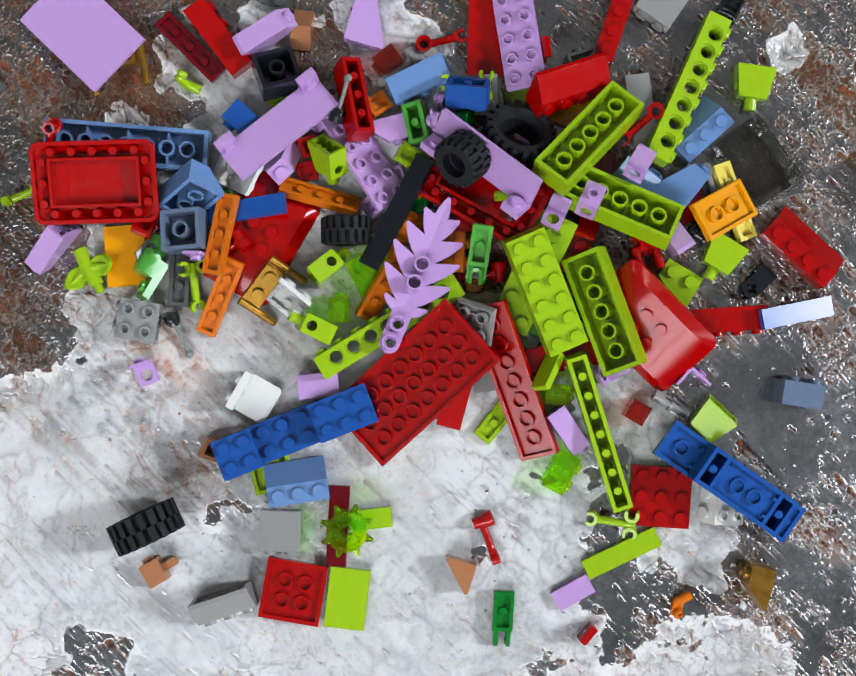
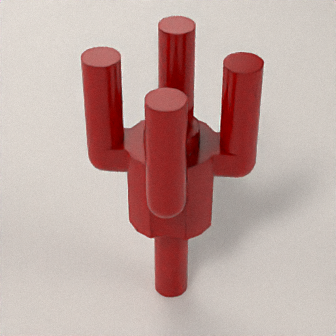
M630 236L633 247L629 249L631 259H638L643 263L642 257L651 254L655 270L666 266L660 248Z

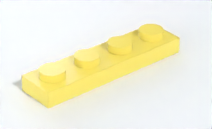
M730 160L711 167L717 189L736 180ZM751 218L732 229L737 243L757 236Z

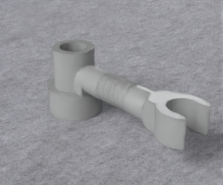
M415 45L408 47L402 52V56L406 60L404 63L376 81L380 89L386 87V78L423 60L418 54L419 51Z

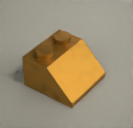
M743 558L742 563L740 562L737 568L738 578L752 602L762 610L767 611L777 571L767 564Z

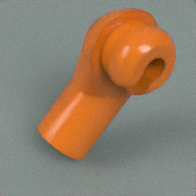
M689 590L672 599L670 613L676 619L683 617L684 603L693 599Z

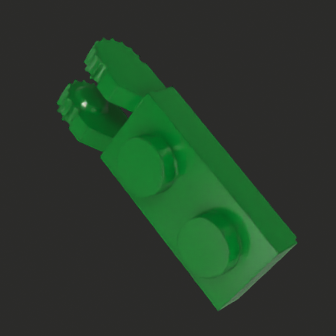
M494 589L492 646H497L498 631L505 632V647H510V636L513 628L514 590Z

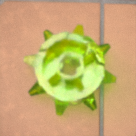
M357 504L351 509L344 510L335 505L334 515L331 519L321 520L320 522L327 528L326 537L321 543L331 544L332 548L336 550V557L338 558L342 553H350L351 551L359 557L360 547H362L363 543L373 542L374 540L367 534V526L373 519L372 517L364 518L358 512ZM350 527L352 532L345 535L342 528Z

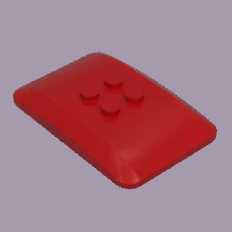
M150 140L36 142L30 146L29 163L34 216L38 223L42 225L151 222L159 216L156 155L154 144Z
M435 165L419 195L439 207L450 197L451 214L471 225L473 223L494 225L492 236L502 241L534 227L554 189L542 182L530 209L517 220L500 209L503 201H495L494 192L501 190L484 177L478 179L471 186L458 188L454 184L450 185L446 179L444 180L442 174L438 173V167Z
M263 170L255 182L254 189L248 196L237 193V195L240 196V199L275 194L278 193L280 185ZM286 198L287 214L235 222L233 232L240 228L247 237L249 236L252 239L254 245L244 253H241L236 247L228 254L229 257L245 263L234 293L241 297L243 296L245 290L271 255L290 266L319 216L321 207ZM203 262L199 265L200 269H202ZM202 273L204 276L216 281V275ZM265 300L261 306H265L269 302Z
M630 259L615 273L648 362L635 366L633 369L653 388L665 391L715 348L716 337L640 260Z

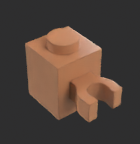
M151 555L142 560L143 565L138 569L149 588L152 589L172 576L168 569L177 565L179 560L176 555L166 561H163L160 555L155 558Z

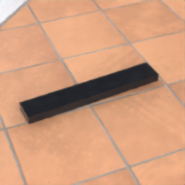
M418 153L416 154L359 260L360 263L376 271L379 270L393 244V240L397 237L435 166L434 160Z

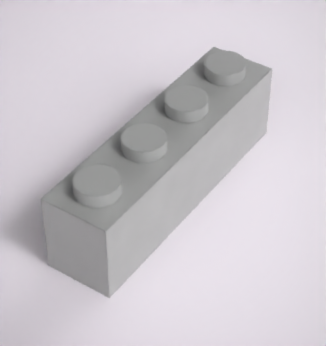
M649 72L626 75L622 78V82L619 83L622 88L645 104L640 118L634 124L647 114L649 105L653 103ZM653 108V109L651 110V112H652L653 115H655L654 108ZM652 119L631 138L628 144L629 153L630 151L634 153L639 143L647 145L656 125V119Z

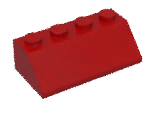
M606 52L535 73L525 99L536 117L548 116L555 111L566 110L573 105H582L594 99L611 82Z
M786 205L758 233V236L815 289L824 288L837 274L844 261L836 251Z

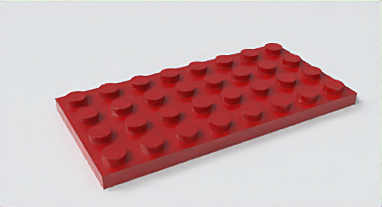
M445 298L403 337L396 352L386 353L349 387L351 388L362 383L365 384L379 420L352 431V433L383 467L493 368L501 358L451 302Z

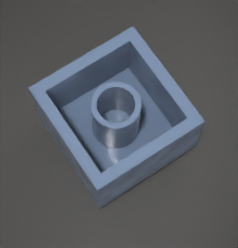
M199 206L160 210L161 251L169 255L182 254V250L206 252L209 238L208 211Z
M782 375L781 379L774 378L771 402L822 410L826 386L819 385L820 381L801 378V382H799V377Z

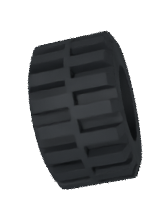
M457 130L436 146V152L434 153L436 160L434 163L438 167V173H441L442 178L446 179L450 185L454 184L455 187L466 188L488 172L490 168L489 162L491 161V157L488 156L490 152L478 135H473L471 131Z
M337 214L321 218V243L324 245H368L372 237V218L367 215Z

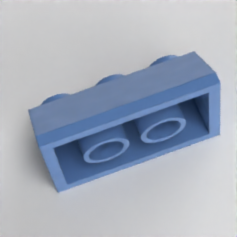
M439 52L386 78L385 83L396 108L418 97L420 99L428 97L431 94L430 91L436 88L438 91L441 90L440 86H445L447 79H441V75L450 74L443 55Z
M702 96L696 110H692L690 114L692 117L691 123L682 132L684 134L683 141L674 150L676 157L684 166L690 163L735 123L721 106L706 96ZM672 123L670 127L676 129V125ZM661 139L668 147L667 141Z
M190 159L160 186L158 195L159 208L169 210L199 206L204 210H208L224 196L225 192L210 167Z
M323 455L264 464L263 469L269 508L330 498Z

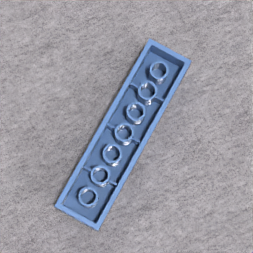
M59 118L62 121L63 128L54 136V141L148 139L155 147L156 169L162 171L177 172L190 159L199 161L208 167L211 164L213 134L208 130Z

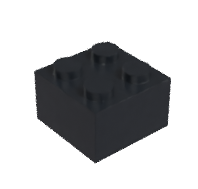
M291 45L251 55L252 70L264 102L289 96L299 88L295 79L301 75V71Z

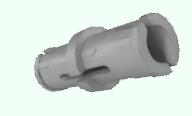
M655 389L651 395L650 400L664 406L665 410L673 411L685 419L688 418L692 411V407L683 404L677 400V397H671L659 389Z

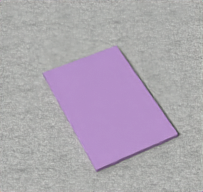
M38 0L20 19L33 34L95 93L145 41L104 0Z

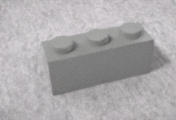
M249 580L195 598L187 608L198 626L204 624L207 627L217 623L216 620L224 618V620L234 618L236 613L242 611L243 614L252 612L259 602L252 581Z

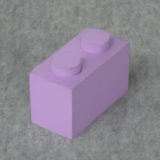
M313 370L301 371L302 375H297L299 400L328 397L340 392L339 373L327 380L322 373H314Z

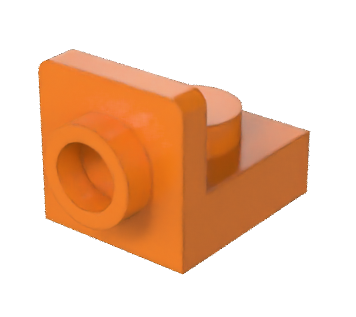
M383 90L368 97L373 120L393 107V104Z

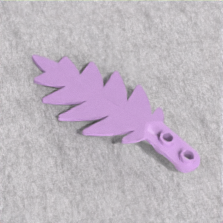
M450 197L441 204L436 213H433L428 207L424 208V233L410 221L406 222L408 241L413 254L397 239L393 240L395 255L403 275L387 261L384 263L387 281L394 296L393 298L388 293L384 294L385 301L392 310L379 340L380 349L385 353L391 354L398 350L411 318H418L427 314V309L418 307L435 301L450 290L449 287L427 285L446 278L460 268L459 265L437 264V262L448 258L463 246L461 242L443 241L460 224L459 220H449L451 210ZM399 322L401 327L395 328L393 323ZM390 340L393 342V346L388 347L385 342Z

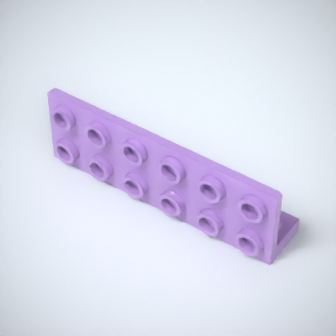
M492 0L506 90L513 92L530 88L535 73L549 69L543 61L534 0Z
M312 67L295 79L299 87L297 90L244 131L234 137L229 130L213 142L218 152L242 181L250 177L327 117L333 108L338 107L339 103L322 85Z
M328 115L311 129L317 136L326 131L329 137L346 147L347 165L367 195L360 203V206L365 214L374 220L388 208L401 181L372 136L366 142H347L344 124L329 121Z
M444 108L434 133L424 139L419 148L434 158L436 146L455 131L466 130V132H473V135H478L480 140L486 144L485 147L490 152L488 156L491 157L489 162L490 168L482 177L509 196L502 202L500 209L517 220L530 209L543 180L450 110Z

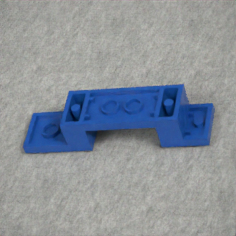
M362 383L233 432L229 436L211 442L210 446L223 479L226 482L264 467L266 463L319 442L321 444L379 420L366 386Z
M676 419L652 452L782 543L806 511L795 500Z

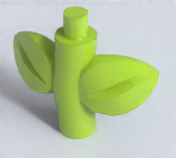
M86 246L73 251L78 267L72 268L68 272L64 282V289L78 290L85 287L88 283L91 289L95 288L97 294L103 293L105 289L102 286L104 281L101 276H105L110 272L112 259L103 253H98L91 259Z

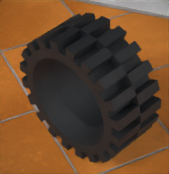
M505 100L504 105L502 102L496 104V107L493 106L490 109L481 134L532 171L534 160L555 140L557 130L553 128L554 122L552 120L548 121L549 115L536 117L528 102L522 105L520 100H515L514 104H512L511 100ZM502 133H517L527 139L531 146L517 144L509 140Z
M173 497L109 526L106 530L118 556L121 557L174 533L186 524Z

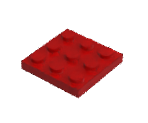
M631 464L629 494L633 507L629 508V516L635 517L636 512H640L636 526L689 529L692 480L674 467Z
M269 556L258 617L318 627L329 566Z

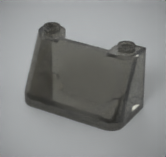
M758 113L712 145L714 148L712 150L713 154L718 160H730L733 170L750 192L749 197L759 212L800 185L804 179L797 165Z

